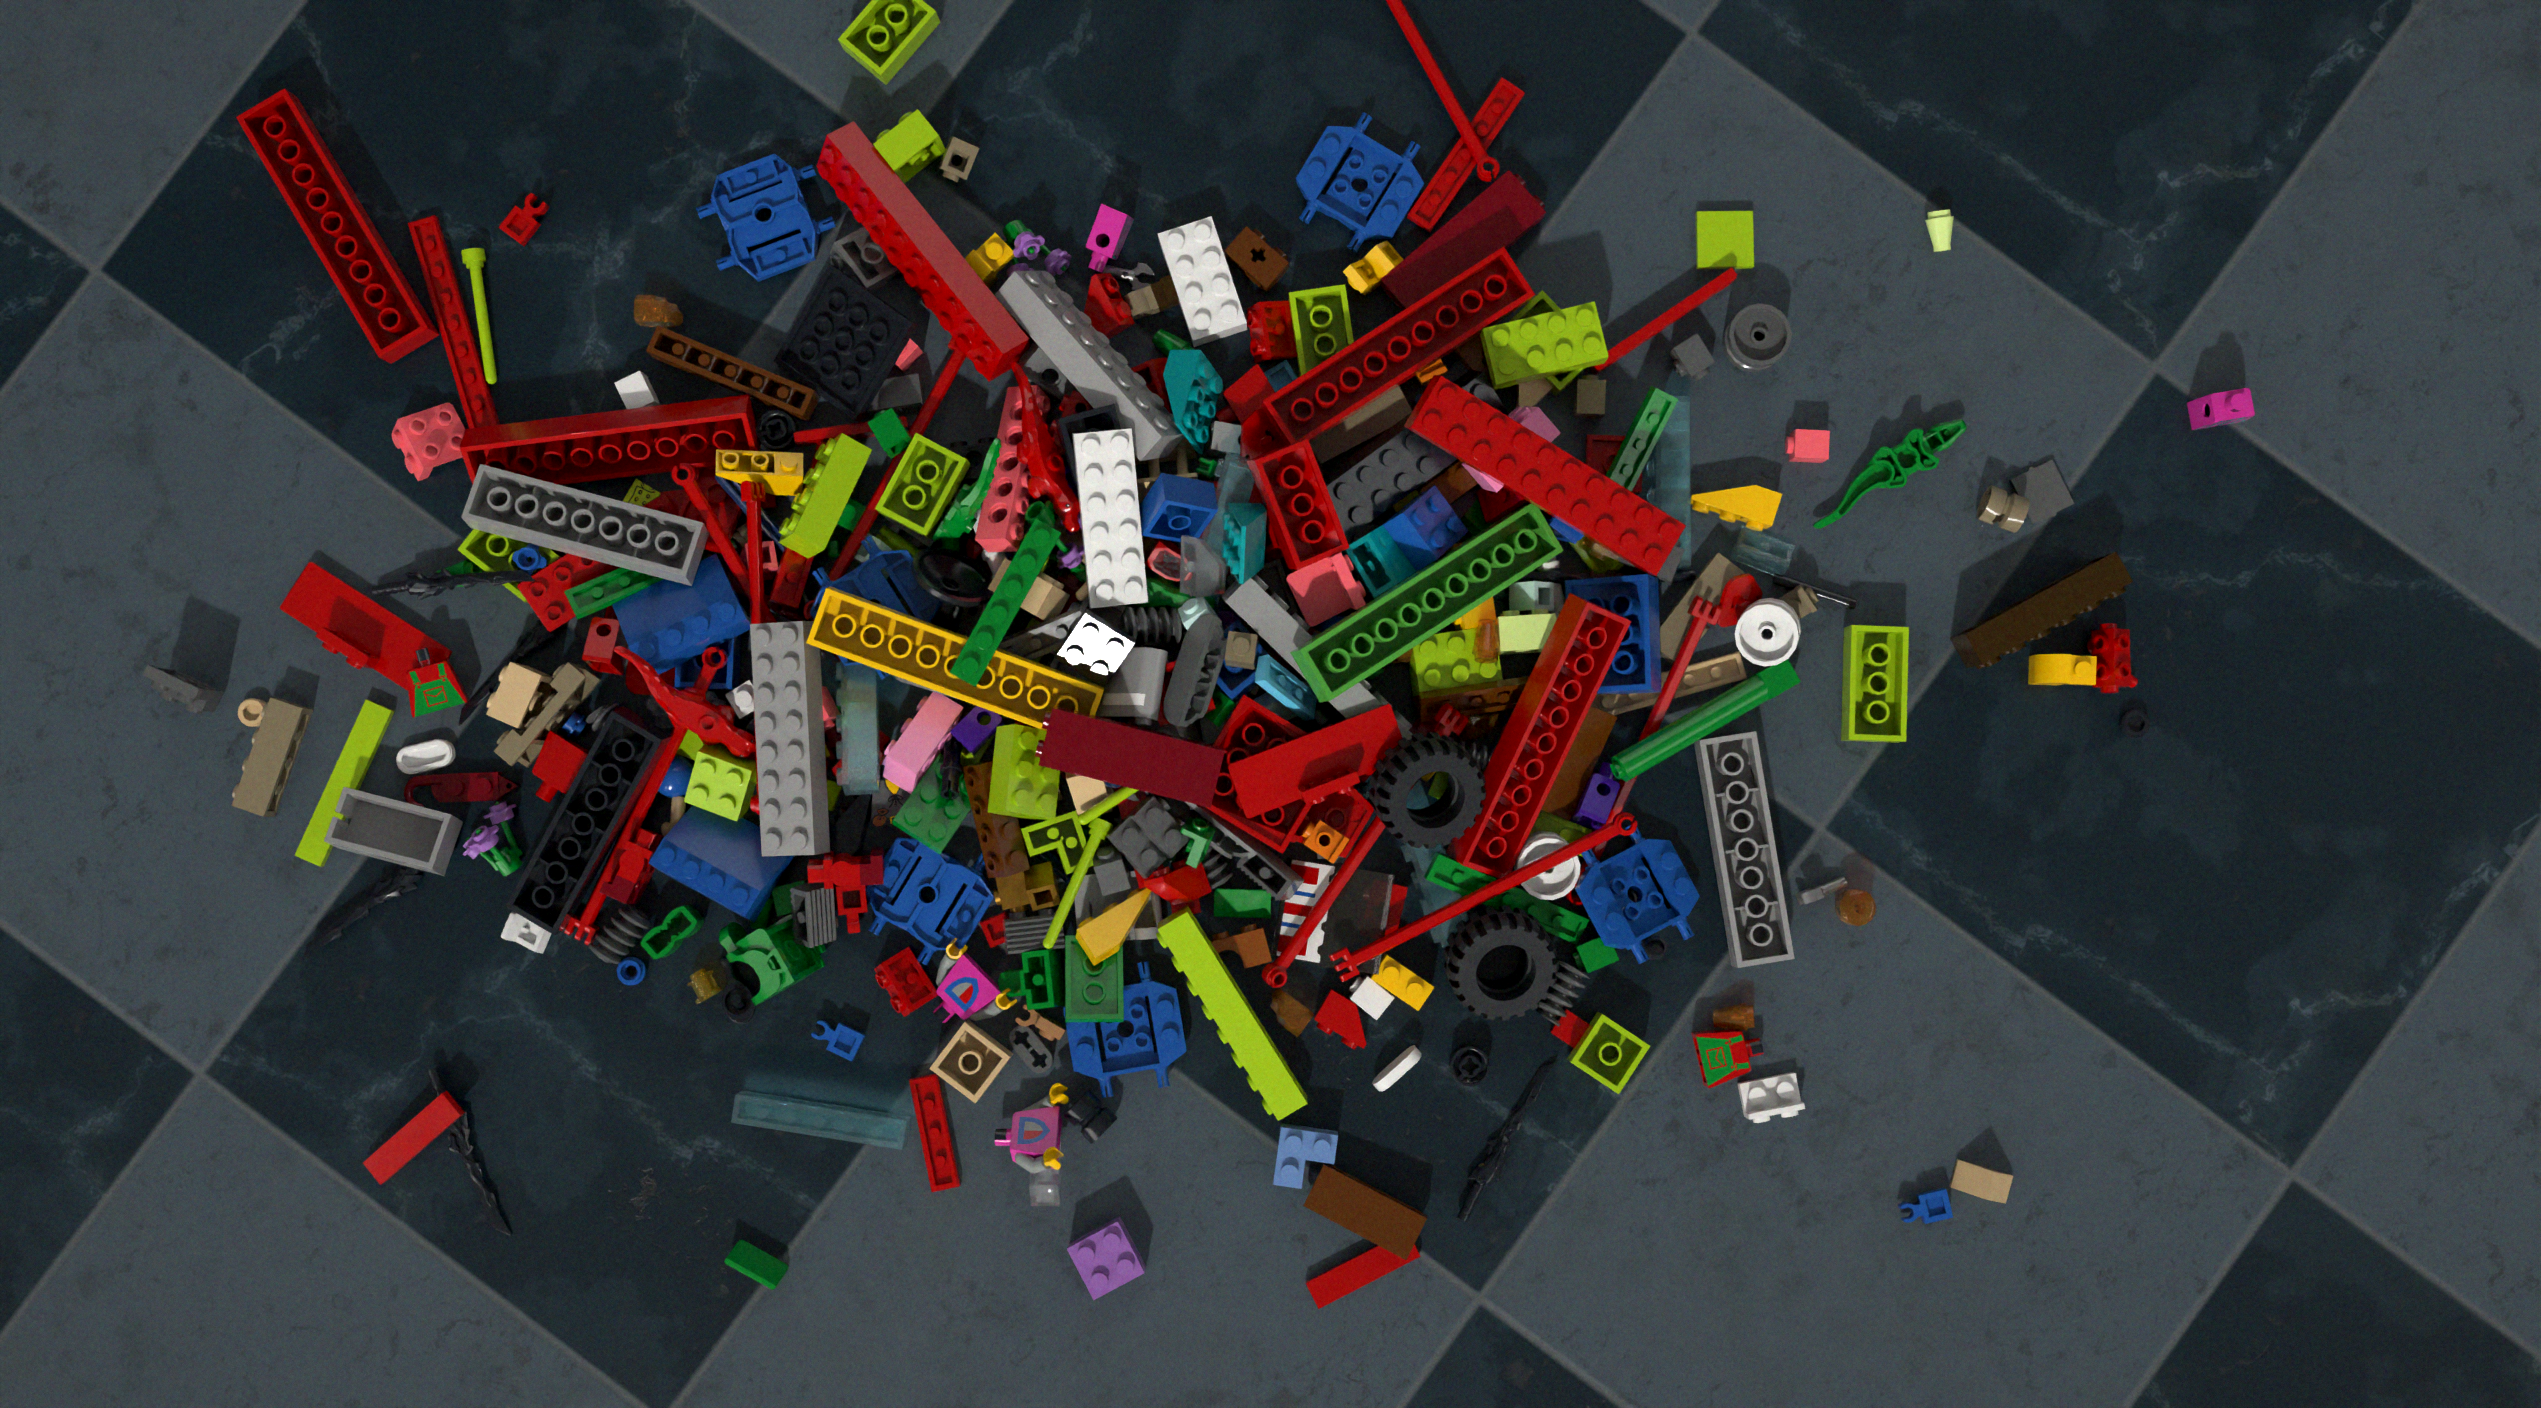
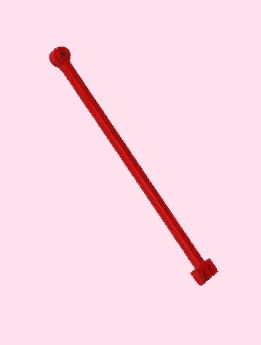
M1386 0L1475 159L1478 177L1482 181L1491 182V171H1486L1483 166L1486 163L1492 164L1494 167L1492 170L1493 178L1496 179L1500 169L1498 161L1488 156L1402 0Z
M953 337L948 344V348L953 350V353L909 430L912 439L915 433L923 436L966 358L970 359L966 353L959 349ZM906 450L893 458L828 574L831 581H836L847 572L862 545L861 541L866 538L879 514L875 508ZM816 598L809 601L804 607L803 613L808 621H814L810 611Z
M684 462L680 463L679 469V466L675 465L672 469L674 482L685 489L750 603L749 572L695 480L697 474L694 466ZM680 469L687 470V479L682 480L679 478L678 472ZM764 600L765 623H777ZM835 723L832 728L824 731L828 739L825 741V744L830 753L829 758L831 761L837 759L832 749L836 746L842 756L847 753L842 742L846 741L850 749L855 745L853 738L850 737V733H846V731L840 733Z
M743 481L741 483V501H745L747 507L751 624L765 623L761 502H766L765 485L762 482ZM755 733V753H756V733ZM756 753L757 794L751 797L750 807L753 812L760 815Z
M1698 595L1693 598L1687 613L1694 616L1638 742L1659 730L1707 623L1716 625L1722 611L1721 606L1715 604L1712 607V602L1708 600L1703 602V598ZM1638 776L1627 782L1620 779V788L1605 825L1611 823L1615 815L1622 812ZM1609 840L1591 848L1598 861ZM1585 860L1580 867V876L1582 872L1586 871L1584 869L1587 867ZM1572 890L1565 895L1566 899L1576 905L1583 904L1578 894L1571 895Z
M713 646L704 651L702 655L704 665L693 687L703 689L705 694L717 669L724 667L728 661L727 652L724 649H719V646ZM715 652H719L721 656L719 663L713 660ZM673 726L670 733L673 736L639 796L581 917L577 915L571 917L565 929V934L570 936L577 927L578 930L574 939L581 941L587 932L589 934L584 944L588 945L594 942L595 935L598 934L600 928L593 923L607 895L599 891L604 881L613 882L620 868V856L626 851L623 848L626 840L634 841L688 731L687 727L676 729Z
M1447 703L1441 707L1434 717L1435 720L1440 722L1435 730V733H1438L1440 736H1449L1452 731L1459 736L1468 723V717L1460 714L1458 710L1453 709ZM1377 815L1280 956L1263 969L1262 978L1271 987H1282L1286 983V970L1386 826Z
M1620 812L1615 815L1611 823L1352 953L1349 952L1347 946L1329 955L1331 961L1343 958V961L1334 965L1335 970L1340 971L1346 967L1349 970L1339 976L1341 982L1360 974L1357 968L1358 965L1619 834L1624 836L1633 834L1637 828V821L1633 819L1635 817L1628 812ZM1625 819L1632 821L1628 829H1622L1621 823Z

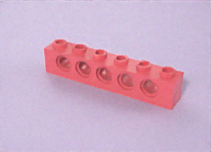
M1031 385L1035 389V397L1040 401L1038 408L1043 412L1042 420L1046 423L1047 414L1051 407L1050 398L1038 385ZM1019 386L1008 387L997 435V438L1001 441L1000 456L996 461L997 466L993 473L995 476L990 483L991 488L983 500L975 540L987 552L1018 551L1024 536L1025 513L1029 507L1030 499L1028 480L1031 478L1028 465L1017 460V444L1023 439L1022 398Z

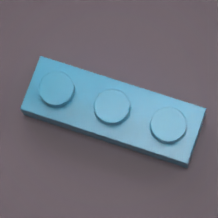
M1268 654L1259 656L1255 672V682L1302 720H1313L1317 701L1313 690Z

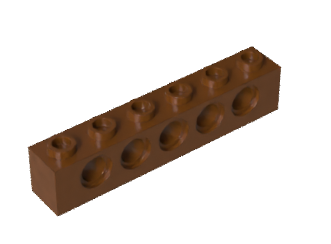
M658 325L646 350L654 359L738 394H749L750 399L784 411L808 423L820 399L815 390Z

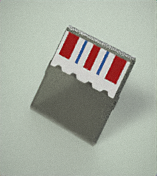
M1287 857L1286 864L1300 875L1304 882L1290 900H1280L1271 956H1280L1336 875L1342 863L1325 864ZM1356 869L1294 960L1314 963L1322 968H1333L1334 965L1343 961L1342 957L1331 961L1329 955L1347 946L1349 952L1352 953L1384 937L1394 875ZM1382 954L1358 965L1359 972L1378 975Z

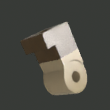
M1170 275L1161 278L1160 281L1132 291L1123 297L1124 302L1131 309L1133 320L1148 315L1151 316L1180 305Z

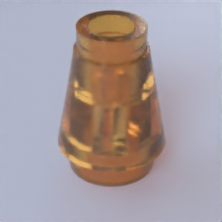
M1482 619L1478 621L1472 654L1475 655V661L1478 663H1495L1498 661V656L1501 655L1495 620Z
M1741 1003L1713 1010L1714 1027L1748 1031V1028H1755L1753 1005Z

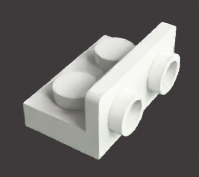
M1794 1072L1737 1083L1744 1117L1749 1120L1753 1119V1123L1771 1120L1770 1116L1781 1114L1783 1118L1799 1115L1798 1110L1805 1109V1104L1800 1098L1796 1073Z

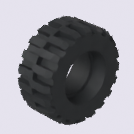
M1428 732L1426 737L1422 733L1412 734V739L1407 740L1404 737L1397 741L1398 746L1394 749L1389 747L1384 752L1386 757L1383 761L1380 759L1375 765L1377 773H1373L1370 779V784L1373 787L1369 790L1370 800L1373 802L1372 807L1390 833L1402 843H1408L1411 847L1421 848L1423 844L1426 849L1436 848V844L1439 843L1445 846L1450 844L1451 839L1454 837L1461 838L1465 835L1463 831L1468 826L1472 828L1476 823L1474 818L1476 814H1481L1484 807L1481 800L1486 799V789L1483 787L1486 783L1485 777L1475 759L1451 737L1447 735L1440 736L1435 732ZM1431 772H1448L1447 788L1438 801L1422 809L1407 808L1408 793L1419 778Z
M1500 905L1499 909L1494 910L1493 906L1484 907V912L1477 914L1474 911L1469 914L1470 919L1464 922L1461 920L1456 925L1458 930L1456 934L1450 933L1447 939L1449 946L1444 948L1443 954L1445 959L1443 964L1444 970L1459 1002L1464 1007H1468L1469 1011L1474 1015L1479 1016L1482 1013L1484 1019L1495 1020V1016H1497L1501 1021L1510 1020V1016L1513 1015L1519 1018L1524 1016L1525 1011L1530 1008L1534 1011L1540 1006L1538 1002L1541 999L1546 1000L1551 992L1548 988L1549 986H1555L1557 976L1554 972L1559 970V962L1556 958L1557 952L1544 927L1540 925L1539 921L1532 914L1527 915L1525 910L1518 907L1512 911L1509 905ZM1502 945H1515L1525 950L1522 964L1512 975L1500 980H1486L1476 975L1480 960L1490 950Z

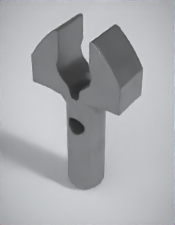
M1139 262L1133 270L1106 265L1103 273H1111L1112 277L1129 281L1132 285V291L1151 285L1141 283L1135 277L1146 275L1155 278L1151 268L1147 264Z
M1841 876L1823 885L1800 891L1795 895L1799 905H1805L1847 887L1848 883L1846 878Z

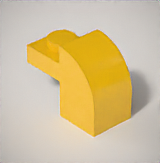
M995 232L976 251L973 249L965 260L985 285L990 288L998 280L996 274L1015 256L1013 250Z
M1388 241L1377 244L1362 260L1350 264L1343 273L1348 277V283L1355 290H1359L1360 293L1367 295L1380 286L1381 279L1404 259Z
M2037 654L2029 656L2028 684L2056 686L2062 684L2096 685L2097 656H2078L2072 654Z

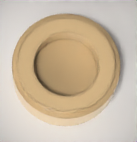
M255 698L243 701L238 708L240 721L246 726L259 727L263 719L261 712L266 702Z

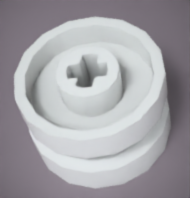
M1774 598L1759 599L1748 605L1737 622L1735 630L1736 646L1742 656L1753 664L1761 666L1778 665L1787 660L1797 647L1801 634L1800 618L1794 608L1782 600ZM1764 629H1770L1773 632V635L1768 636V632L1763 634L1762 631Z
M1538 831L1529 834L1513 867L1514 871L1569 843L1562 836L1554 832ZM1578 856L1521 883V885L1530 895L1539 899L1554 900L1565 896L1575 887L1580 876Z

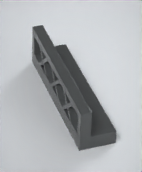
M1082 606L1004 637L998 648L1029 660L1058 650L1084 613V609Z

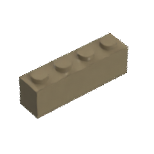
M1400 387L1394 388L1310 442L1312 451L1322 467L1373 441L1412 412Z
M1719 552L1712 556L1660 623V656L1671 665L1694 616L1687 613L1693 598L1698 595L1703 598V602L1705 600L1712 602V607L1715 604L1719 605L1727 582L1734 576L1745 574V572ZM1706 625V627H1705V629H1704V631H1703V633H1702L1701 638L1705 635V633H1706V632L1708 631V629L1710 628L1708 625Z
M270 697L269 702L262 709L261 716L263 719L260 727L253 734V747L250 755L243 762V775L240 782L234 787L232 793L234 800L231 806L263 817L276 816L313 709L284 699Z

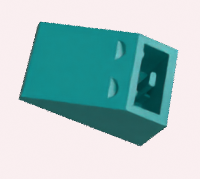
M1170 350L1163 376L1175 424L1197 453L1202 454L1205 443L1209 439V428L1212 418L1216 414V403L1218 395L1223 388V380L1201 350Z
M1228 503L1227 512H1223L1222 526L1223 530H1227L1226 540H1222L1221 555L1222 558L1226 559V565L1230 566L1231 574L1235 575L1239 584H1244L1264 568L1267 510L1262 503Z
M1383 525L1350 544V548L1341 551L1343 556L1348 555L1353 564L1354 570L1351 571L1355 582L1359 580L1363 585L1367 595L1364 597L1366 602L1417 572Z

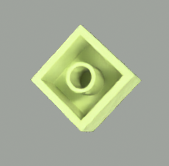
M1534 609L1528 612V615H1520L1519 610L1503 611V614L1496 618L1497 625H1494L1499 655L1542 652L1554 627L1556 613L1549 614L1548 609Z

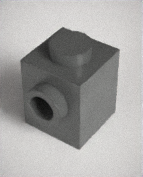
M1698 333L1674 347L1669 353L1674 361L1672 366L1680 378L1684 377L1686 381L1695 378L1696 381L1701 380L1711 373L1709 368L1715 363Z

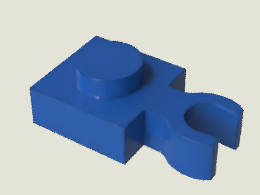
M817 1021L818 1024L824 1026L825 1033L819 1035L816 1032H812V1037L818 1040L826 1039L830 1041L826 1050L849 1061H854L866 1034L841 1022L838 1023L835 1030L827 1021Z
M1945 1188L1916 1194L1918 1203L1902 1202L1898 1205L1900 1209L1909 1207L1911 1210L1909 1216L1901 1218L1906 1223L1915 1221L1919 1216H1921L1922 1222L1925 1224L1953 1218L1947 1189Z

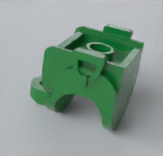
M792 914L787 915L766 929L759 928L749 935L736 922L729 923L721 928L719 932V941L728 952L726 958L729 963L742 961L754 968L760 979L759 993L751 999L755 1006L826 966L820 956L821 953L826 951L824 944L809 948L796 944L793 941L795 937L793 936L794 931L792 929L794 927L792 924Z

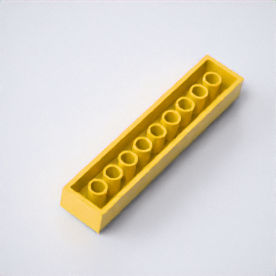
M831 586L827 587L806 642L812 646L1047 731V729L1042 728L1046 711L1052 712L1053 706L1095 716L1105 687L999 648L996 650L978 685L974 687L950 674L969 637Z

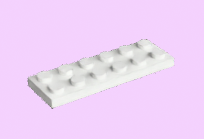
M1132 428L1074 433L1073 444L1089 607L1099 608L1148 602Z

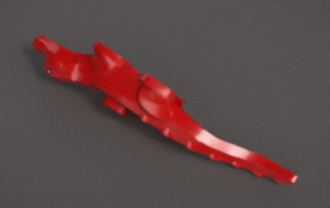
M1013 361L1011 367L1018 382L1022 398L1023 439L1017 444V460L1028 465L1031 478L1028 480V491L1035 499L1047 494L1053 503L1056 514L1067 530L1070 532L1078 531L1080 529L1078 516L1080 511L1079 499L1068 486L1064 461L1055 444V439L1047 430V424L1042 420L1043 412L1038 408L1040 401L1035 397V389L1031 387L1022 367Z
M623 646L614 647V651L617 654L626 658L638 668L653 697L665 709L669 720L676 729L687 727L696 733L705 745L713 746L721 742L727 746L734 756L756 760L755 736L733 725L736 713L731 706L722 704L716 706L706 700L705 691L701 688L687 686L684 690L680 691L668 685L641 656Z

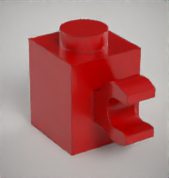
M834 884L837 898V914L846 915L848 933L860 932L858 913L868 912L865 885L837 886Z

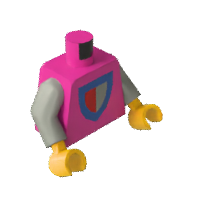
M954 938L946 947V953L940 962L936 977L938 985L936 993L944 1001L933 1011L935 1016L943 1023H946L955 1013L963 1020L969 1017L971 1020L978 1021L995 1017L1003 1010L1013 1006L1017 999L1009 1001L1006 997V993L1010 989L1007 988L1001 992L998 984L967 953L963 954L968 948L967 945L962 949H958L955 945L957 938Z
M1055 1083L1050 1088L1049 1094L1022 1111L1015 1112L1013 1114L1012 1128H996L995 1146H1010L1012 1160L1032 1174L1050 1168L1060 1169L1059 1157L1064 1156L1060 1152L1063 1119L1060 1106L1057 1105L1058 1103L1063 1105L1068 1103L1069 1097L1063 1094L1068 1088L1061 1083Z

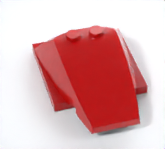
M1243 694L1213 743L1215 746L1223 747L1225 754L1211 808H1206L1282 854L1290 841L1302 843L1304 837L1301 835L1310 821L1315 823L1319 819L1350 839L1339 855L1346 858L1374 812L1372 805L1355 788L1343 794L1334 792L1326 795L1327 799L1318 804L1311 805L1310 802L1305 803L1302 799H1299L1255 817L1246 818L1227 765L1308 733ZM1327 835L1320 836V845H1327L1329 837Z

